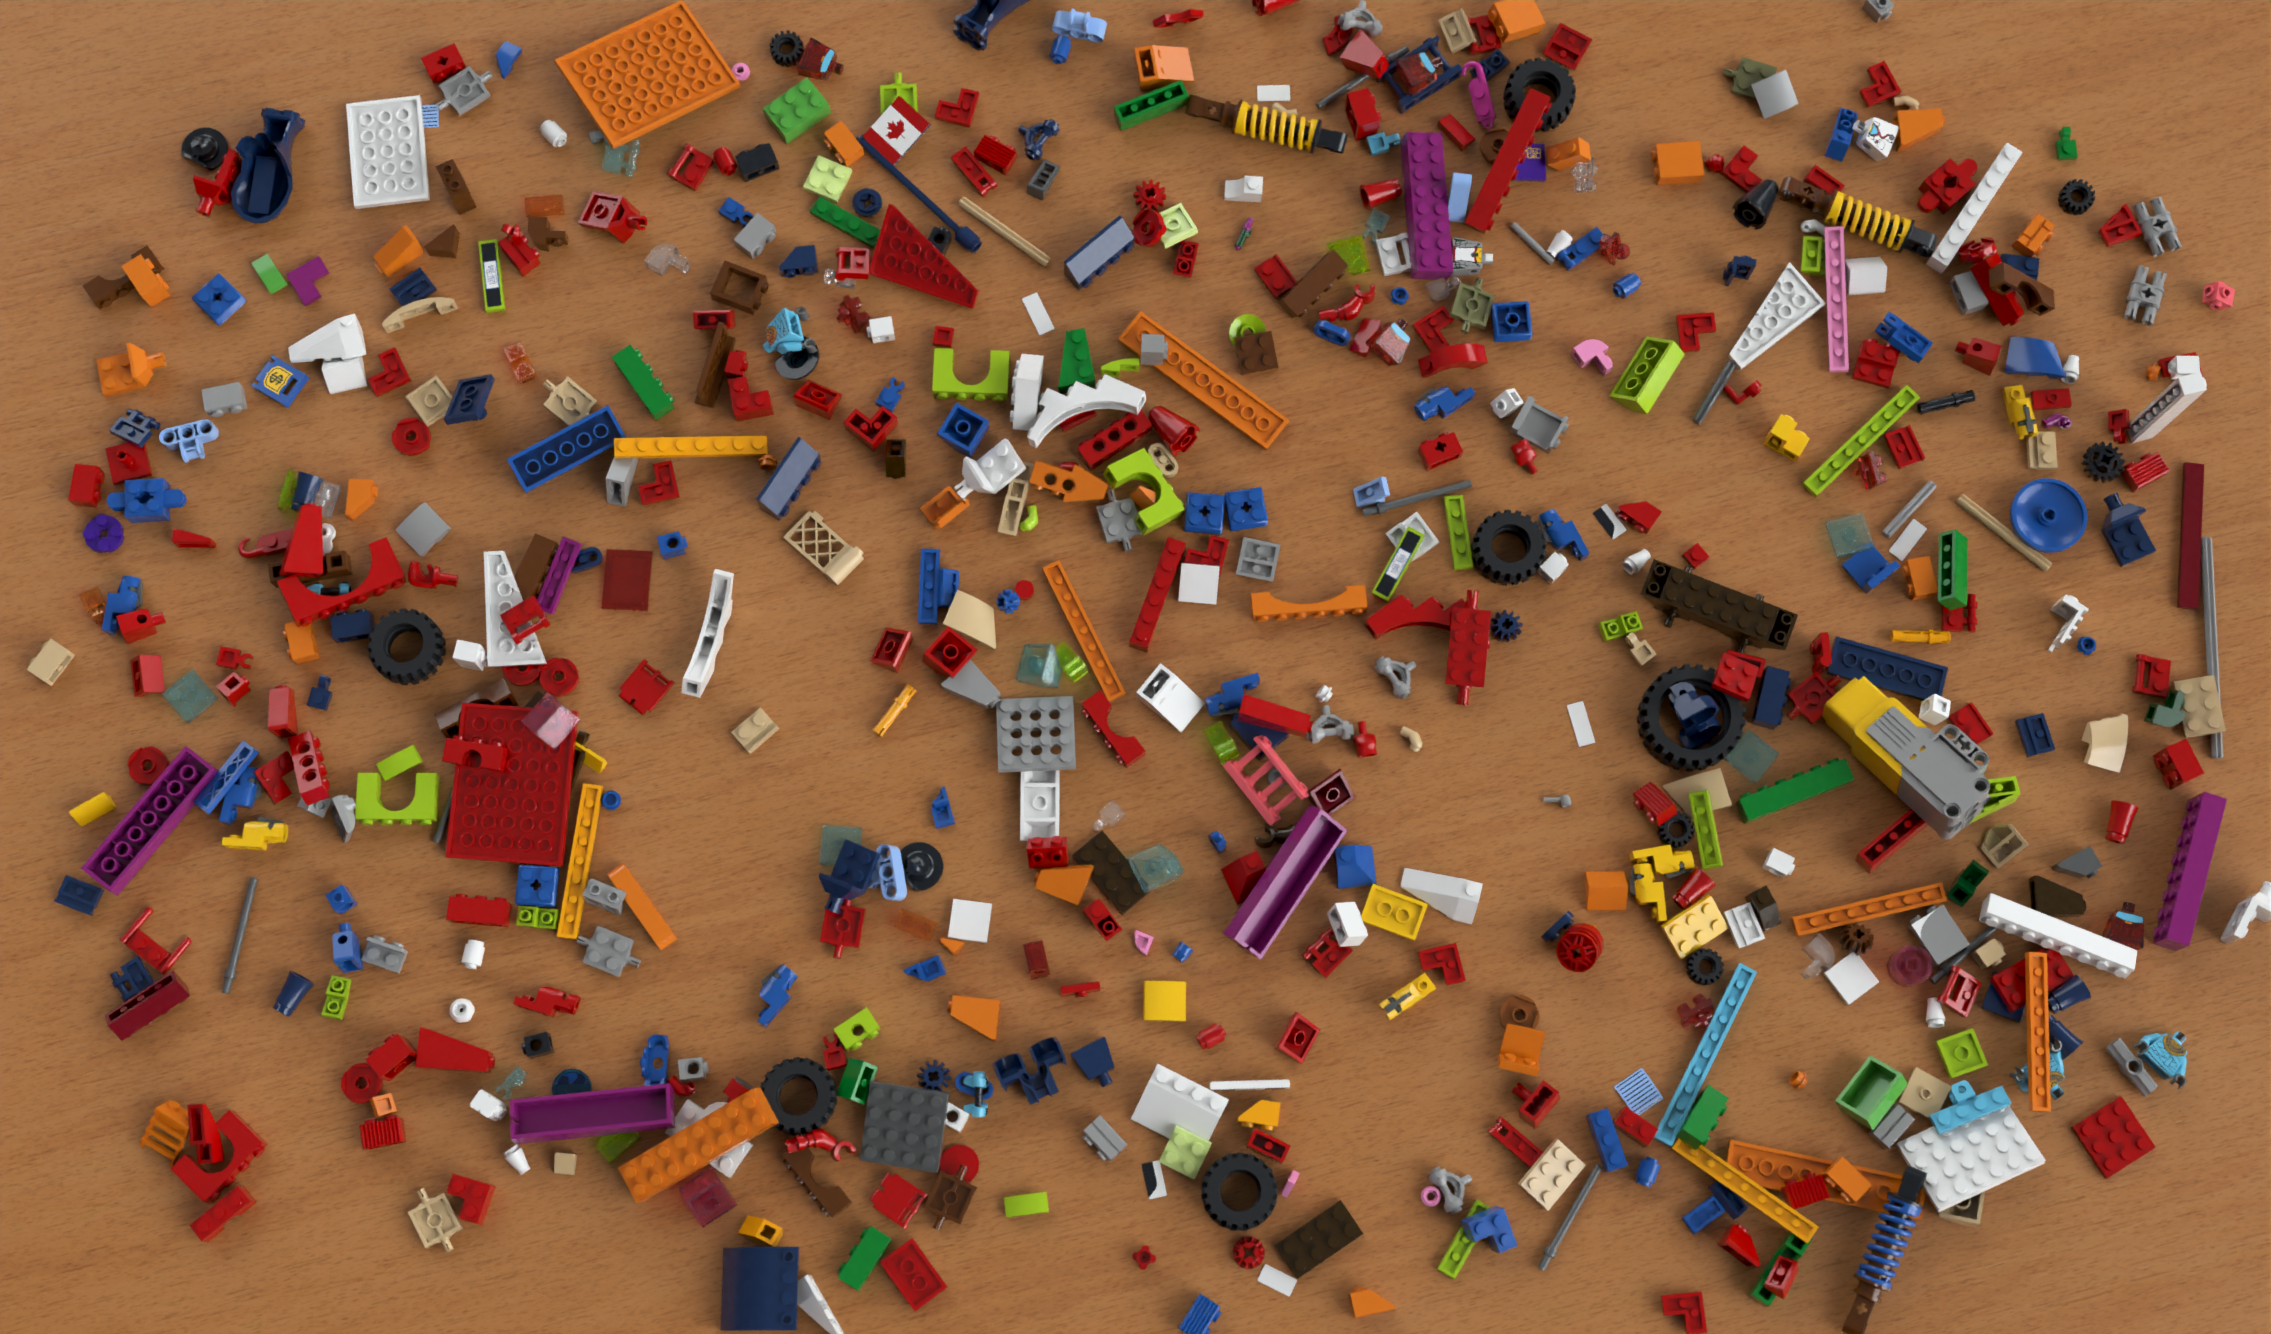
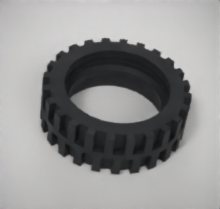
M1684 664L1678 669L1675 666L1668 672H1663L1642 696L1643 699L1638 706L1640 711L1637 716V723H1640L1639 736H1644L1643 744L1645 748L1649 746L1652 749L1651 755L1654 758L1658 755L1663 759L1661 763L1665 766L1670 763L1674 765L1673 769L1686 768L1688 772L1698 768L1699 771L1705 770L1708 766H1714L1724 759L1737 746L1738 740L1742 737V728L1746 724V719H1743V714L1746 712L1745 706H1741L1740 699L1711 687L1716 670L1710 667L1708 670L1702 669L1703 665L1697 664L1695 667H1690V664ZM1680 682H1687L1693 687L1706 691L1717 701L1723 713V727L1720 735L1712 744L1701 749H1686L1673 743L1664 734L1659 723V709L1662 701L1669 694L1671 686Z

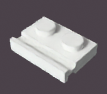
M1750 902L1722 913L1737 949L1765 939Z

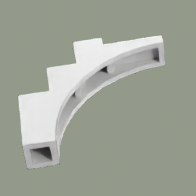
M1106 374L1102 380L1099 379L1095 389L1076 381L1074 386L1069 388L1067 396L1047 388L1038 400L1041 411L1037 415L1036 424L1029 429L1027 434L1029 444L1037 448L1043 438L1055 426L1067 418L1082 412L1095 409H1116L1138 415L1147 400L1145 391Z
M715 569L713 572L703 626L694 654L683 677L681 693L700 698L714 672L715 658L723 643L724 628L732 612L733 600H731L734 573Z

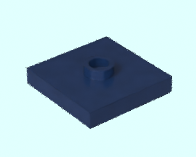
M1994 971L1992 976L1998 974V972ZM1990 981L1981 1009L2019 1023L2026 1004L2010 1013Z

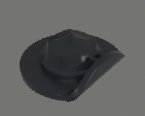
M199 128L191 132L183 141L181 156L208 170H214L222 164L223 156L228 152V143L219 131L213 128Z
M804 337V340H803L801 343H804L805 340H807V339H809V338H808V337ZM815 345V353H808L806 348H804L802 351H790L780 355L775 360L777 371L781 376L789 380H799L808 376L815 369L819 361L818 346Z
M916 842L905 846L900 851L904 876L912 890H927L940 880L943 873V860L938 850L932 845Z

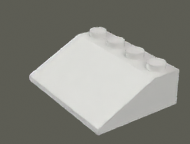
M1157 1064L1131 1120L1169 1139L1176 1125L1209 1141L1229 1099Z

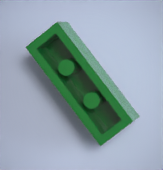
M1708 1085L1700 1093L1676 1137L1695 1150L1701 1145L1705 1146L1710 1139L1708 1135L1710 1130L1713 1131L1719 1123L1717 1120L1718 1116H1722L1726 1111L1727 1106L1725 1104L1729 1098Z
M872 1226L869 1229L865 1228L859 1237L862 1239L858 1246L854 1245L848 1254L851 1256L847 1264L843 1262L837 1271L840 1274L838 1278L857 1291L861 1290L892 1241L891 1238Z

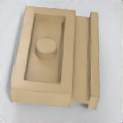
M1463 8L1438 20L1452 53L1469 46L1473 42H1477Z
M2038 432L2039 434L2032 438H2028V435H2026L2028 470H2056L2058 466L2055 432Z
M760 707L731 733L751 754L777 732L779 727Z

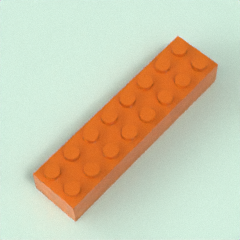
M761 1087L753 1088L623 1164L618 1169L635 1202H645L779 1122Z

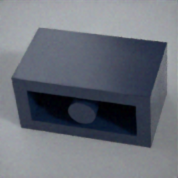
M366 609L356 610L355 613L351 614L340 612L336 616L330 617L332 638L337 643L368 639L369 633L374 632L372 628L374 616Z

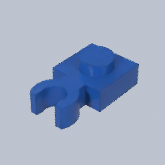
M730 197L727 198L718 211L720 215L733 223L738 219L743 227L747 225V222L744 221L745 218H753L750 212H743L745 209L743 205Z
M895 377L890 380V388L884 386L875 402L876 405L884 406L891 413H893L901 399V395L898 392L902 391L905 386L903 381L899 386H895Z
M1218 831L1209 834L1208 839L1217 852L1220 854L1225 851V844L1227 842L1223 835L1219 834Z

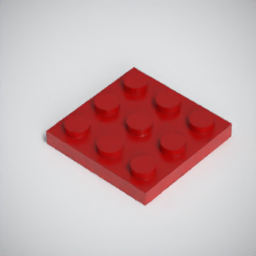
M2122 1096L2114 1099L2071 1127L2105 1179L2156 1148Z

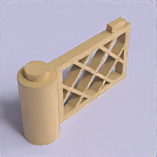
M809 510L783 538L818 568L834 585L838 586L864 560L862 556L864 553L857 546L853 548L824 524L822 522L823 517L816 511L812 513ZM811 517L815 521V528L805 529V522ZM827 531L829 533V540H818V532ZM805 532H815V541H805ZM795 533H802V541L794 542L790 538ZM832 543H840L844 546L839 552H832ZM815 544L816 553L807 554L805 552V545ZM818 544H829V552L819 553ZM829 556V562L823 568L819 564V557Z

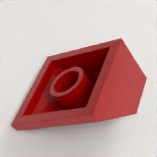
M948 626L924 652L922 661L936 673L954 678L976 654L978 649Z
M1257 850L1221 869L1237 905L1245 902L1266 870Z
M1741 1224L1730 1225L1717 1245L1749 1269L1758 1268L1760 1261L1752 1237L1747 1234L1748 1230Z

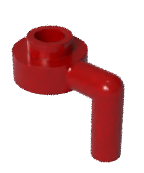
M1756 380L1739 396L1729 385L1723 388V390L1736 405H1739L1749 396L1754 398L1762 391L1760 389L1762 385Z

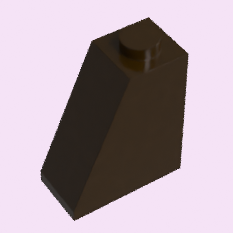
M2041 876L2029 878L2031 909L2051 917H2079L2084 915L2086 902L2083 900L2082 894Z

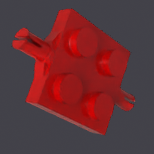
M1816 671L1786 695L1794 705V709L1787 713V717L1791 716L1789 719L1792 721L1800 714L1805 717L1810 725L1821 718L1824 705L1836 694L1833 687L1841 682L1839 676L1835 675L1830 681H1827Z
M844 899L839 914L825 909L820 942L835 946L833 955L835 959H841L843 948H859L866 909L850 905L851 900Z

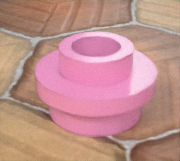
M737 63L732 67L731 71L738 81H744L749 77L750 70L746 64ZM740 69L744 70L742 73L737 72Z
M1433 1186L1424 1188L1421 1192L1422 1202L1429 1207L1437 1205L1441 1200L1440 1191ZM1428 1193H1432L1434 1195L1433 1200H1429L1427 1198Z

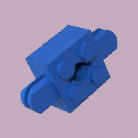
M164 478L125 480V492L111 493L107 497L108 506L113 511H124V517L131 523L170 521V508H181L187 501L186 495L180 489H170V484Z

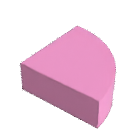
M1135 930V945L1143 955L1147 956L1154 937Z
M1295 1170L1291 1172L1281 1191L1282 1196L1288 1197L1300 1174Z

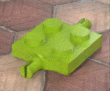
M897 72L894 73L895 83L880 85L881 115L898 96L903 98L918 112L917 84L902 83V73L898 72V75Z

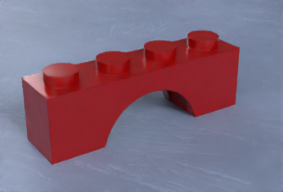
M1101 690L1082 702V714L1087 720L1090 718L1094 723L1092 725L1093 729L1098 735L1102 734L1105 738L1104 744L1109 750L1113 749L1116 753L1115 759L1120 765L1124 764L1128 768L1145 756L1146 751L1135 736L1121 737L1111 731L1107 723V717L1112 709V705Z

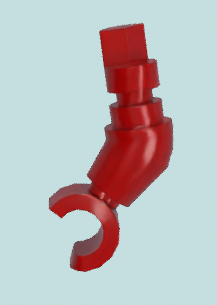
M1356 284L1355 296L1347 303L1337 307L1336 310L1330 308L1318 311L1320 320L1327 318L1329 322H1335L1336 319L1353 320L1358 316L1364 304H1369L1374 300L1375 285H1370L1369 292L1361 293L1360 286Z
M819 1128L812 1129L804 1137L803 1135H798L794 1139L785 1141L788 1153L806 1149V1146L808 1148H820L827 1152L830 1151L832 1159L837 1162L841 1159L839 1149L842 1146L846 1148L847 1153L855 1154V1147L851 1142L836 1141V1138L826 1130Z

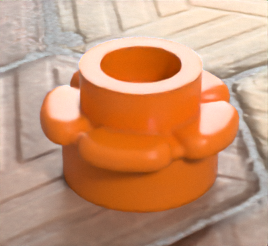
M2156 363L2153 366H2149L2146 372V377H2149V381H2156L2161 367L2156 366Z
M763 455L758 462L761 469L773 470L777 460L772 455Z
M1795 1071L1792 1074L1789 1083L1793 1085L1794 1089H1802L1807 1084L1806 1073Z

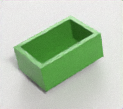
M805 78L763 108L765 118L786 144L831 114L829 103L808 78Z
M1870 1055L1835 1102L1841 1112L1869 1129L1874 1130L1907 1087L1908 1083L1902 1073Z

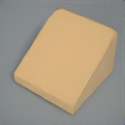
M555 1152L554 1173L575 1175L577 1155Z

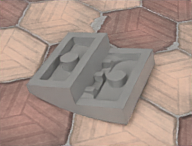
M1786 69L1751 84L1764 119L1799 104Z
M424 502L397 527L396 531L420 556H425L436 542H440L451 528Z
M1243 537L1236 574L1273 582L1281 544Z

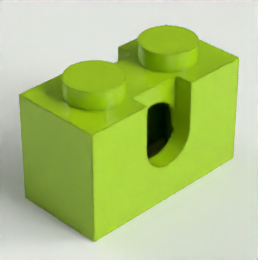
M866 1007L833 1030L847 1051L850 1049L855 1051L863 1045L861 1041L867 1037L869 1040L873 1039L879 1034L878 1031L881 1028ZM857 1026L864 1028V1032L860 1036L853 1034V1030Z

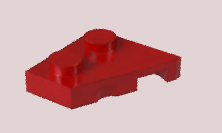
M2124 204L2100 228L2099 234L2106 247L2140 237L2142 231L2128 205Z

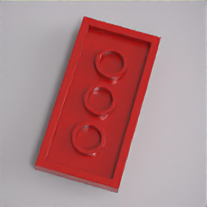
M2044 947L2036 951L2047 953L2048 991L2074 976L2059 952ZM2024 958L1989 978L2010 1013L2026 1004Z

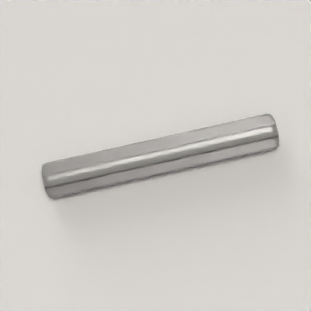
M1928 481L1884 528L1882 534L1886 538H1890L1937 488V485L1933 481Z

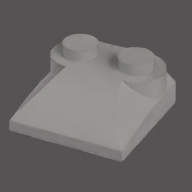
M339 795L331 799L329 810L343 842L347 843L352 836L355 826L354 808H356L352 797Z

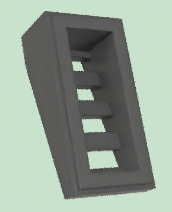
M1044 159L1027 185V194L1043 200L1056 178L1060 166ZM1044 168L1052 171V173L1045 171Z

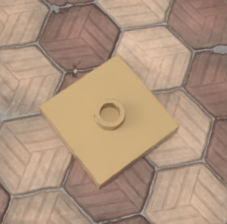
M437 375L405 396L427 427L446 415L452 400V395Z
M1915 1067L1898 1103L1929 1119L1931 1114L1940 1111L1951 1086Z

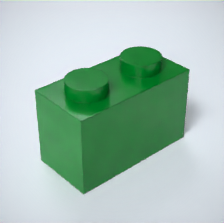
M849 1057L836 1096L865 1105L869 1094L870 1081L874 1080L878 1067Z

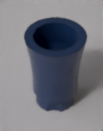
M298 472L291 510L297 512L305 503H314L325 480L312 474Z
M290 970L273 1008L286 1016H290L314 983Z
M2075 974L2066 983L2049 993L2048 1009L2053 1014H2056L2079 1002L2090 999L2089 989L2083 980Z
M2053 1015L2049 1017V1042L2054 1044V1038L2062 1042L2060 1051L2062 1060H2064L2083 1041L2069 1031L2059 1020L2057 1021Z

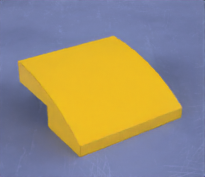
M1144 981L1143 1021H1186V982Z

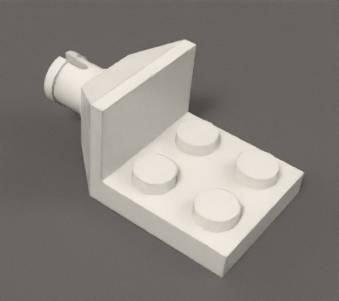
M1004 438L977 461L965 457L962 468V475L965 479L954 488L963 499L974 490L979 493L996 494L1027 468L1009 440Z
M2263 882L2258 893L2238 903L2220 941L2228 944L2244 938L2249 930L2247 926L2254 918L2264 923L2271 920V882Z

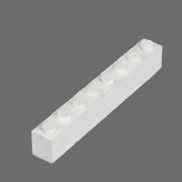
M2009 143L2005 144L1933 252V255L1926 263L1927 266L1940 274L1944 272L2023 153Z
M2201 372L2178 377L2129 422L2130 429H2127L2131 443L2151 439L2207 390V383L2205 378L2202 377Z
M1990 893L1982 902L1979 921L1986 923L1988 926L1996 927L2006 933L2019 936L2026 941L2052 949L2062 955L2090 964L2118 977L2126 978L2135 970L2137 950L1993 893Z

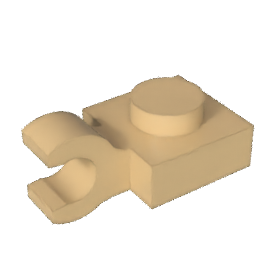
M1633 632L1624 638L1626 643L1633 648L1629 653L1640 667L1657 655L1646 640L1640 642Z

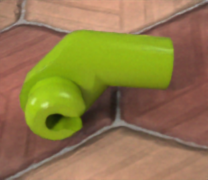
M1035 505L1027 507L1028 517L1019 524V528L1023 532L1031 531L1038 524L1037 507Z

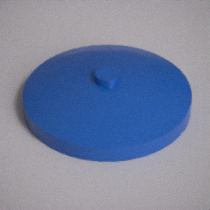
M2043 478L2026 484L2017 492L2010 506V522L2017 537L2031 549L2043 553H2057L2070 548L2081 538L2087 525V510L2083 499L2073 487L2060 480Z

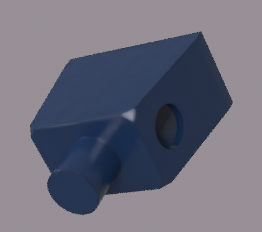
M1105 1036L1071 1053V1057L1089 1081L1098 1078L1102 1088L1113 1083L1108 1072L1114 1069V1064Z

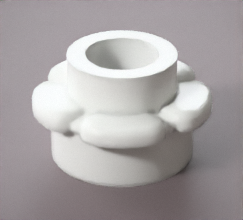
M1323 685L1319 689L1315 697L1319 699L1320 703L1323 701L1327 702L1333 694L1331 692L1332 687L1328 688L1326 685Z

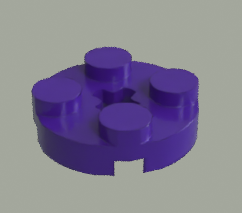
M100 514L87 524L83 537L87 545L95 552H113L124 541V528L116 518ZM108 530V537L100 538V533L102 531Z

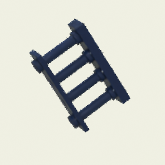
M1438 35L1434 38L1426 39L1423 45L1400 58H1406L1404 61H1395L1388 66L1380 79L1376 78L1378 83L1385 79L1399 97L1397 109L1401 114L1461 77L1463 69L1459 63L1455 66H1450L1436 48L1439 42ZM1430 51L1435 59L1439 61L1444 72L1439 76L1433 72L1430 73L1435 79L1433 83L1428 82L1418 87V90L1409 95L1405 94L1392 77V74L1404 68L1406 69L1404 71L1401 70L1402 73L1409 72L1406 65L1414 60L1419 65L1421 62L1419 54Z

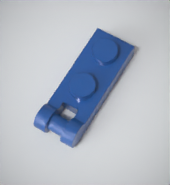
M1596 227L1567 249L1561 251L1556 257L1564 262L1565 268L1569 271L1606 245L1609 240ZM1571 254L1574 259L1571 260L1568 256Z

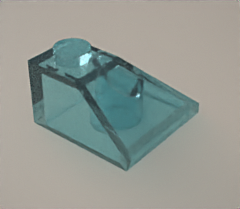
M1025 644L1016 681L1043 688H1058L1062 668L1054 645Z
M1162 844L1127 858L1144 893L1174 881L1184 873L1177 856Z

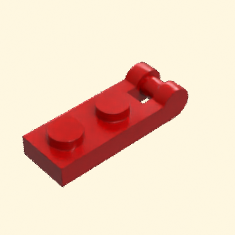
M966 146L951 156V160L976 188L981 197H984L990 189L993 190L997 187L994 179ZM985 180L987 183L982 186L980 182Z
M1499 1116L1495 1126L1490 1127L1487 1132L1531 1168L1543 1154V1151L1504 1118ZM1503 1128L1508 1131L1505 1136L1499 1133Z

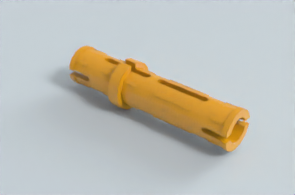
M1932 629L1927 631L1891 630L1890 640L1891 642H1923L1929 645L1933 643L1949 644L1951 634L1950 631L1938 632Z
M906 684L905 688L898 697L893 699V704L872 730L880 737H883L903 708L906 709V704L917 691L909 684Z

